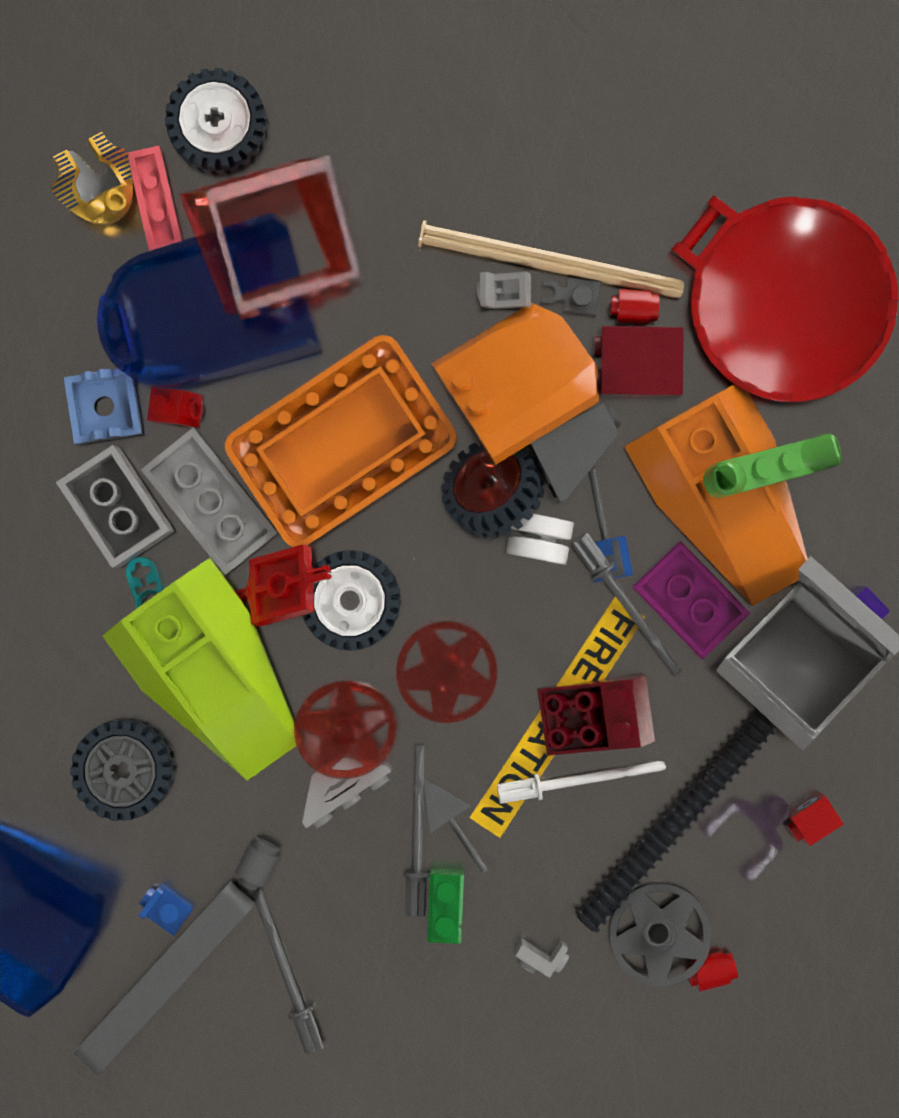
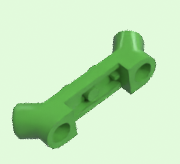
M828 433L720 461L708 467L703 477L704 486L707 492L715 498L728 497L839 466L842 462L841 450L836 436Z

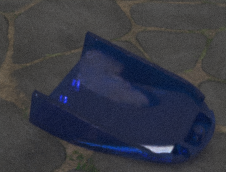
M273 212L133 257L111 276L113 279L108 285L104 296L101 295L98 305L97 328L99 338L110 361L129 377L151 386L173 387L264 368L321 351L287 222Z

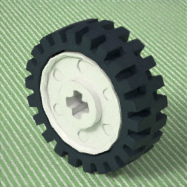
M206 68L202 69L199 74L193 72L188 75L189 79L185 82L181 80L177 84L178 89L172 91L169 96L170 102L167 103L165 109V125L173 147L189 164L210 173L211 171L225 173V170L230 169L233 171L238 169V166L241 164L246 165L250 162V158L256 156L259 152V147L261 144L263 145L265 139V131H267L266 112L258 92L243 76L240 77L236 72L230 70L226 72L222 68H214V71H209ZM219 114L222 120L218 122L217 127H213L209 121H213L214 115Z

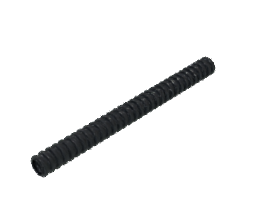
M760 711L757 713L753 712L750 715L752 719L750 721L746 720L743 723L745 725L743 729L738 728L736 731L738 735L730 737L731 743L722 746L724 749L722 753L717 752L715 754L717 758L714 761L710 760L708 762L710 766L707 769L704 767L701 770L703 774L700 777L697 775L694 778L696 782L693 785L691 783L688 784L689 790L686 793L684 791L680 793L681 799L673 801L675 804L673 808L668 807L666 809L668 813L665 816L661 815L659 817L661 821L658 824L654 823L652 825L654 829L651 832L647 830L645 833L647 837L644 840L642 838L638 840L640 845L637 848L635 846L631 848L633 851L631 855L626 854L624 856L626 860L623 863L619 862L617 864L619 868L616 871L612 870L610 872L612 876L609 879L605 878L603 880L605 884L602 887L597 886L596 890L598 892L595 895L593 893L589 895L590 901L582 903V910L577 909L575 911L576 917L592 932H599L600 928L598 926L601 923L603 925L607 923L606 917L614 915L613 910L621 907L620 902L628 899L627 894L635 891L634 886L636 884L641 885L642 881L640 879L643 876H649L648 870L656 868V861L661 862L663 860L662 855L664 852L667 854L670 852L669 847L677 844L676 839L684 836L683 831L691 829L690 823L699 820L697 818L698 814L706 812L704 810L706 805L711 806L713 804L711 800L714 797L718 798L720 796L718 792L721 789L724 791L727 788L725 784L728 781L732 783L734 780L732 776L735 773L737 775L740 774L739 768L741 766L746 767L748 765L747 759H753L755 757L753 753L756 750L760 751L762 749L760 745L763 742L767 743L769 741L767 737L770 734L774 735L776 733L774 730L776 726Z

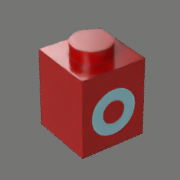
M820 792L786 813L791 821L786 826L797 842L803 840L809 846H812L844 825L827 797Z

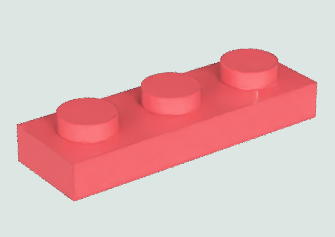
M158 145L128 152L133 184L149 252L152 254L184 246L161 147Z

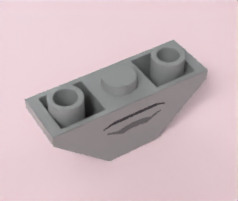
M340 754L316 770L311 776L302 821L305 828L312 824L316 828L322 826L333 818L330 813L340 805L344 809L349 808L361 799L358 793L369 786L374 791L390 779L387 774L392 770L389 763Z

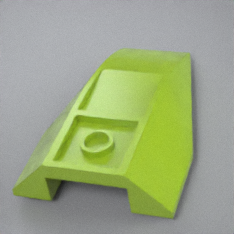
M211 558L174 581L102 635L141 691L245 780L248 781L302 742L256 626L251 624V614Z

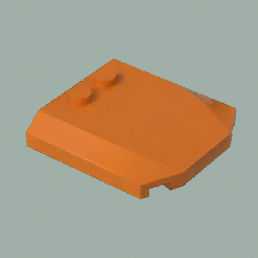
M531 303V307L521 308L431 363L437 376L465 415L495 464L500 463L599 402V394L597 392L598 372L595 362L562 316L534 303Z

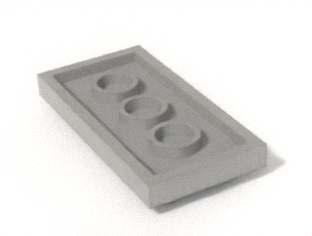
M195 428L189 430L141 469L143 474L224 575L229 574L278 534V531Z

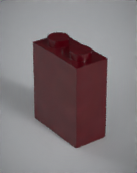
M602 326L599 335H594L593 355H599V369H597L599 397L680 398L683 395L684 327Z

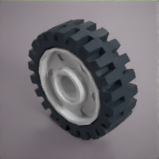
M353 550L336 552L317 562L312 568L315 569L328 565L332 572L328 574L332 575L329 580H323L314 584V612L302 615L306 626L312 634L330 647L348 651L370 647L383 639L395 624L400 609L399 587L389 568L378 558L365 552ZM346 591H354L359 596L360 603L354 610H347L342 606L341 597Z

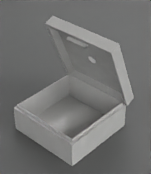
M812 556L798 569L799 583L724 658L716 670L802 751L871 680L887 661L890 662L899 652V634Z

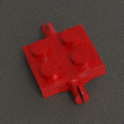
M302 544L249 559L247 586L235 592L242 602L248 601L251 610V624L260 627L313 613L314 584L331 579L332 575L328 573L332 572L328 565L313 569L311 547Z

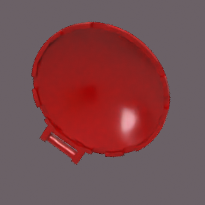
M712 195L706 203L708 207L683 240L680 243L677 241L671 249L677 256L696 269L691 296L692 318L698 340L712 364L729 381L741 389L765 399L781 402H804L820 399L841 391L857 381L873 366L884 351L896 322L899 300L896 272L887 249L878 235L868 224L851 211L822 199L799 198L796 196L781 197L768 200L765 203L737 213L719 198ZM718 215H721L726 219L725 223L699 256L695 255L691 250Z

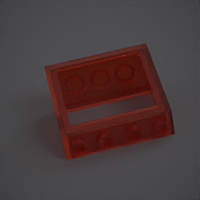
M329 155L294 160L180 193L183 208L226 314L239 315L240 319L254 317L260 314L259 308L268 305L270 309L285 307L290 304V298L300 296L301 300L320 295L319 289L329 286L330 290L340 289L350 285L349 279L360 276ZM294 180L328 267L240 294L215 203Z

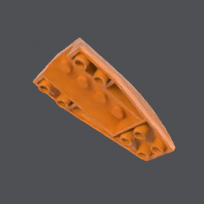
M734 384L625 445L624 448L656 505L748 603L754 606L799 580L798 569L808 558L786 481L724 498L711 496L704 486L703 477L705 471L717 462L777 447L775 438L749 392Z

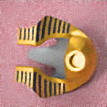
M100 132L89 138L87 142L98 160L107 164L106 172L103 175L95 174L86 165V162L82 161L81 157H78L77 153L65 150L52 158L57 167L58 178L51 185V190L67 209L81 218L96 225H110L119 221L128 212L132 204L133 182L128 152L124 148L113 145L107 140L103 132Z

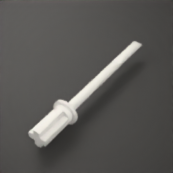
M663 761L541 782L537 773L534 774V778L497 784L500 804L537 797L540 801L543 800L542 791L662 771L666 769V765Z

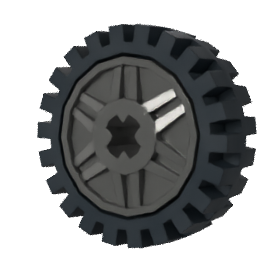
M129 719L106 722L91 730L79 742L71 760L73 761L70 768V775L73 777L71 783L73 789H76L78 793L76 795L78 799L86 804L85 807L89 811H94L97 813V816L101 818L106 817L112 821H128L152 811L168 793L174 774V762L170 755L171 750L165 744L164 738L160 733L157 734L149 725ZM122 763H126L128 765L126 771L130 772V774L119 777L116 774L119 769L115 768V765L119 766Z

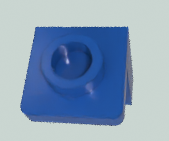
M162 883L156 891L150 887L141 899L139 905L143 909L138 916L142 919L149 918L174 936L195 906Z

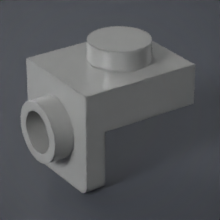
M481 272L480 281L477 284V296L480 300V305L494 310L531 307V273L493 274Z
M522 938L514 949L515 956L519 958L517 963L531 973L538 970L549 978L554 971L559 973L569 958V955L566 954L568 950L567 944L561 940L550 956Z

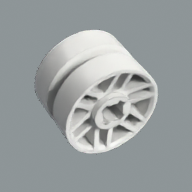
M533 514L534 516L529 521L524 517L520 520L524 525L517 530L514 526L510 527L513 530L524 533V535L509 536L505 553L566 565L569 547L556 543V540H571L573 522Z

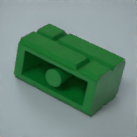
M430 868L427 942L461 943L464 870Z

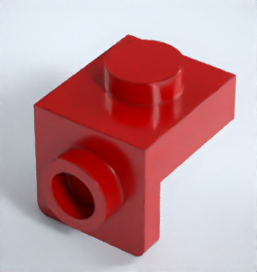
M151 387L147 421L198 428L203 412V395L185 390Z

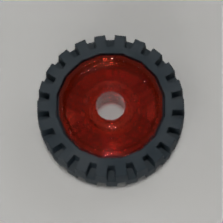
M475 442L468 446L470 449L468 454L462 450L457 454L460 461L452 460L449 464L453 472L445 471L443 479L446 483L441 484V491L444 494L441 496L442 502L453 520L472 536L476 534L479 538L486 539L488 535L491 539L499 538V531L504 536L511 534V526L518 530L524 526L520 521L523 517L529 521L534 516L530 510L531 508L538 510L541 504L538 498H543L545 492L542 488L545 485V479L542 476L543 472L532 454L525 447L500 463L495 464L482 443L480 447Z

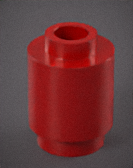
M618 289L617 296L611 295L610 316H616V323L649 324L650 321H658L659 294H651L649 290Z
M722 951L708 954L706 961L699 971L688 979L690 986H697L698 991L702 992L729 985L731 980L738 979V972L732 953L723 954ZM690 959L692 966L696 962L694 959Z

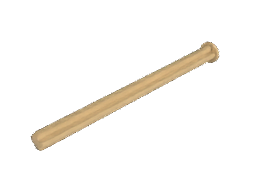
M425 220L422 223L418 247H421L422 244L624 288L649 290L652 294L675 299L680 298L683 293L684 281L430 226L426 225L427 221Z

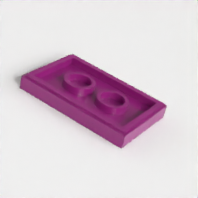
M681 540L631 587L701 660L751 614Z

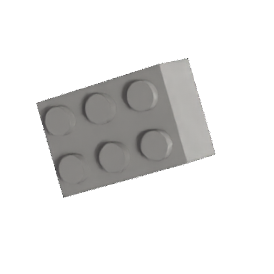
M110 446L56 482L112 568L122 567L175 532L118 446Z

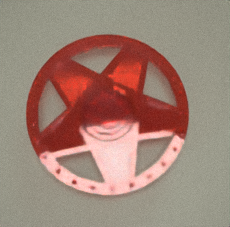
M437 622L421 628L406 641L397 660L396 679L403 699L417 714L431 721L453 723L473 716L487 704L496 686L497 664L490 645L477 631L456 622ZM453 629L468 635L449 647L434 631ZM418 640L424 662L403 672L406 656L413 644ZM481 647L484 649L489 661V681L472 668ZM407 690L430 691L433 713L419 706ZM459 694L481 697L469 710L451 715Z
M335 682L313 692L301 705L295 719L294 737L301 757L312 769L327 777L352 779L372 772L385 761L395 742L396 722L389 703L375 689L358 682ZM352 691L368 695L379 705L358 708ZM332 693L329 711L308 712L317 700ZM388 723V738L382 751L379 753L371 735ZM302 731L321 740L315 759L311 757L304 746ZM346 755L364 765L350 770L332 769Z

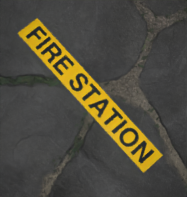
M614 597L556 686L603 680L607 677L638 629L616 597ZM541 710L470 816V819L501 838L525 800L500 804L497 784L534 778V774L537 773L540 778L555 756H547Z

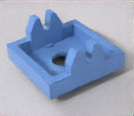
M133 368L99 369L97 372L86 371L81 373V375L64 377L75 445L143 435ZM100 397H109L114 403L113 412L108 416H100L95 411V402Z

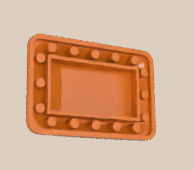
M379 335L234 430L227 436L225 451L283 540L292 547L302 544L308 546L448 453L457 441V433L398 342L388 335Z

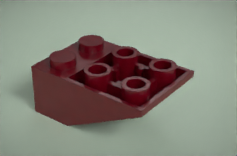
M646 675L617 677L538 689L547 756L639 748L655 742Z

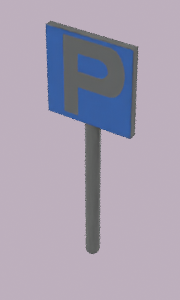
M592 467L589 472L602 540L595 541V544L609 563L614 562L615 566L610 570V573L615 579L631 576L633 572L626 536L609 539L595 467ZM600 577L596 580H593V583L601 582L604 580L602 579V577Z

